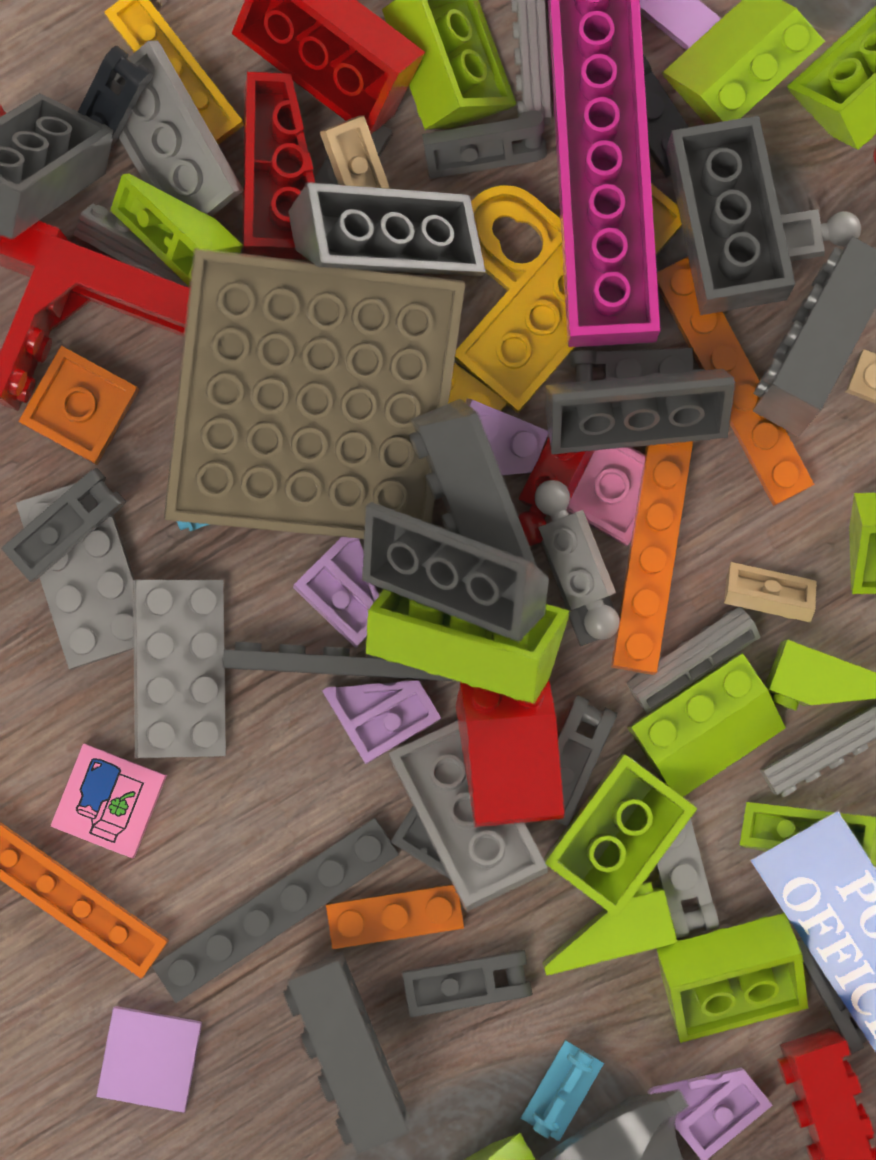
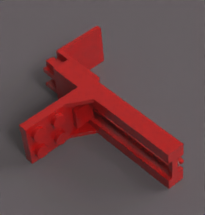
M0 105V117H1V116L5 115L6 112L4 111V109H3L2 106ZM41 221L36 222L13 239L0 235V266L30 277L0 351L1 405L19 411L21 403H27L30 400L36 384V379L32 378L38 361L43 363L51 349L52 338H49L50 332L90 301L184 337L190 288L71 243L60 228Z

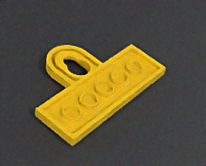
M651 183L655 254L657 255L682 227L678 205ZM501 185L484 190L471 201L485 271L507 292L456 349L455 360L485 386L498 394L515 412L519 413L576 347H568L561 219L528 191L515 186ZM501 217H510L517 223L529 224L541 237L543 246L539 256L533 261L524 264L509 260L502 252L500 241L493 234L492 225Z

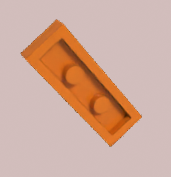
M453 884L326 904L332 949L464 929L460 898Z

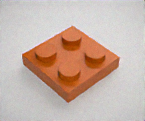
M60 346L18 422L98 465L140 389L71 350Z

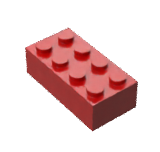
M245 0L231 33L282 73L291 74L292 80L345 121L357 116H364L370 134H373L395 115L425 54V51L357 0Z

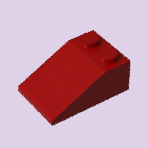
M547 681L535 703L516 700L507 695L472 687L460 682L456 713L474 827L564 819L556 713L550 681Z

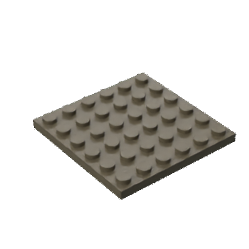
M194 248L164 510L165 520L364 539L366 505L373 502L431 524L435 498L431 493L425 475L432 472L426 457L419 459L411 443L409 434L416 432L411 419L442 407L449 402L465 282L377 270L318 267L312 262Z

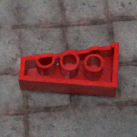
M247 71L244 105L242 254L279 259L308 260L295 250L288 212L306 184L316 183L292 75L288 73Z
M831 1028L780 1044L783 1057L777 1059V1063L785 1084L793 1083L798 1100L791 1102L800 1128L807 1127L812 1140V1144L806 1145L809 1159L876 1160V1147L872 1148L869 1140L874 1139V1130L870 1117L862 1103L857 1104L854 1097L862 1092L858 1077L855 1072L853 1073L849 1062L842 1059L851 1055L846 1039Z

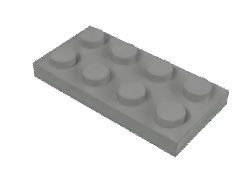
M147 41L128 60L136 66L142 64L153 73L149 84L141 92L119 135V139L144 182L212 217L243 192L244 189L160 42ZM118 73L114 79L123 87L127 81Z
M74 484L17 502L16 506L23 527L25 528ZM91 494L80 501L89 512L99 504ZM114 515L107 518L40 577L68 668L71 670L134 649L133 581L135 579Z
M134 580L135 758L226 756L223 580Z
M458 720L389 752L390 760L466 912L548 873V867L525 823L474 827Z

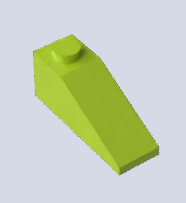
M129 173L122 174L110 211L189 287L194 248L240 254L243 244L215 218Z
M784 640L780 642L765 687L770 694H773L772 700L774 704L797 711L799 704L810 706L876 699V672L796 642Z
M746 802L739 845L766 852L835 812ZM840 813L876 868V817Z
M651 882L643 883L618 918L606 909H603L542 962L546 976L678 943L664 889L661 887L652 888Z

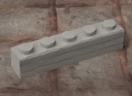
M511 0L512 12H517V22H513V39L518 38L519 48H514L515 65H520V75H516V91H521L522 101H517L518 117L527 111H537L543 115L544 125H550L552 116L545 0Z
M92 203L80 214L74 236L128 265L190 288L114 214L108 212L105 207Z
M742 607L728 611L716 623L704 627L698 635L689 641L682 642L676 650L667 656L660 657L658 670L655 675L635 674L627 682L632 695L644 711L649 714L702 676L761 638L756 624Z
M876 704L759 770L774 795L781 793L784 797L797 790L796 784L804 779L806 783H809L820 777L819 771L829 766L830 769H833L844 763L843 757L852 752L855 756L869 748L867 743L876 739Z

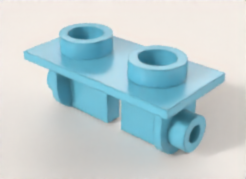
M565 1040L523 1112L521 1119L534 1126L533 1129L546 1138L551 1136L560 1141L604 1063Z

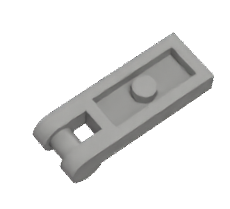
M690 818L656 865L661 887L665 891L677 939L689 936L690 930L705 927V930L708 931L720 927ZM696 897L699 910L684 914L681 901Z

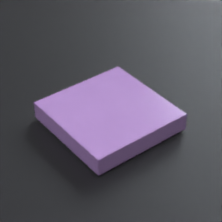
M113 1007L96 1097L184 1113L188 1103L202 1022L125 1007Z

